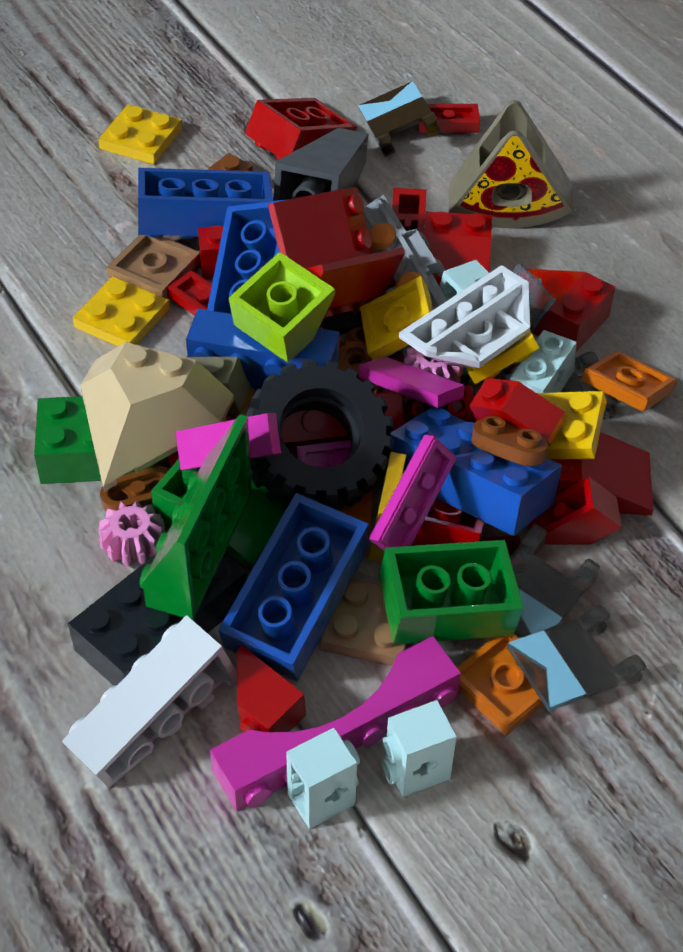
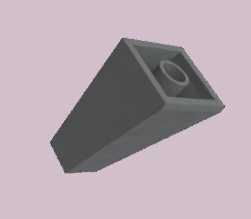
M337 128L277 160L275 163L273 201L295 199L339 189L355 188L366 163L369 134Z

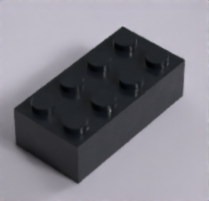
M225 553L193 619L206 633H209L225 619L247 580V571ZM156 554L68 622L74 651L113 686L118 685L131 672L132 666L141 656L149 654L162 641V637L169 627L183 619V617L146 607L144 590L140 588V577L144 567L147 564H152Z

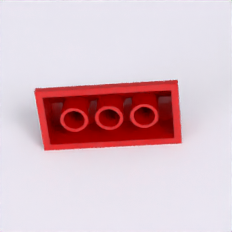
M404 248L306 268V270L335 288V295L324 318L359 309L371 302L372 298L385 295L405 255Z

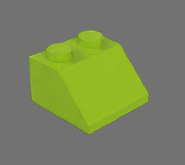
M279 252L228 298L233 323L237 328L289 363L314 339L333 300L335 288Z

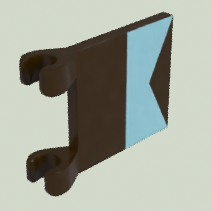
M413 81L358 105L384 157L396 153L390 136L421 122L429 137L441 132L437 124L436 115L430 110Z

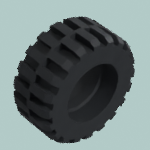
M313 359L304 360L301 368L297 369L296 365L292 363L282 367L279 376L271 374L264 381L262 389H257L252 397L246 416L276 413L281 454L250 459V467L253 472L251 480L257 488L264 486L268 490L265 497L274 504L278 498L287 502L285 510L295 493L340 512L344 505L352 507L362 499L365 493L370 492L389 462L388 457L393 450L394 439L389 436L394 429L393 419L389 415H384L389 406L383 396L376 398L373 394L376 386L369 379L363 383L356 378L359 372L351 367H348L345 372L337 369L338 362L326 360L324 366H317V361ZM303 410H318L333 416L344 426L349 435L352 447L349 457L343 463L332 467H315L305 464L292 455L283 442L281 428L284 420L288 416Z

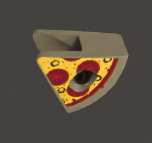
M517 100L509 101L449 184V213L492 215V227L525 228L542 225L573 213V188L570 179L521 102Z

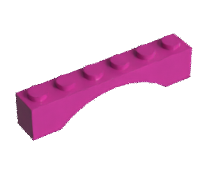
M434 636L398 653L391 671L379 689L361 706L347 715L322 726L296 732L247 730L210 749L212 771L237 812L247 806L256 807L264 803L272 793L287 786V751L332 728H335L343 741L349 740L355 749L361 746H372L387 733L389 717L438 700L441 708L449 705L458 695L461 673Z

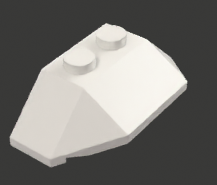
M501 265L399 332V338L423 355L447 365L480 368L530 333L529 282Z

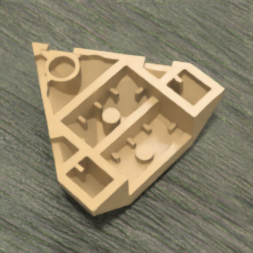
M128 342L97 358L80 387L104 492L116 486L117 479L133 470L139 473L178 451L175 431L223 422L234 401V394L195 359Z

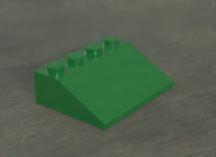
M240 414L207 455L199 472L192 473L184 501H179L174 508L172 525L168 533L163 532L158 540L156 557L152 564H147L142 571L140 588L144 590L146 607L183 618L187 615L191 620L194 619L252 496L248 416Z

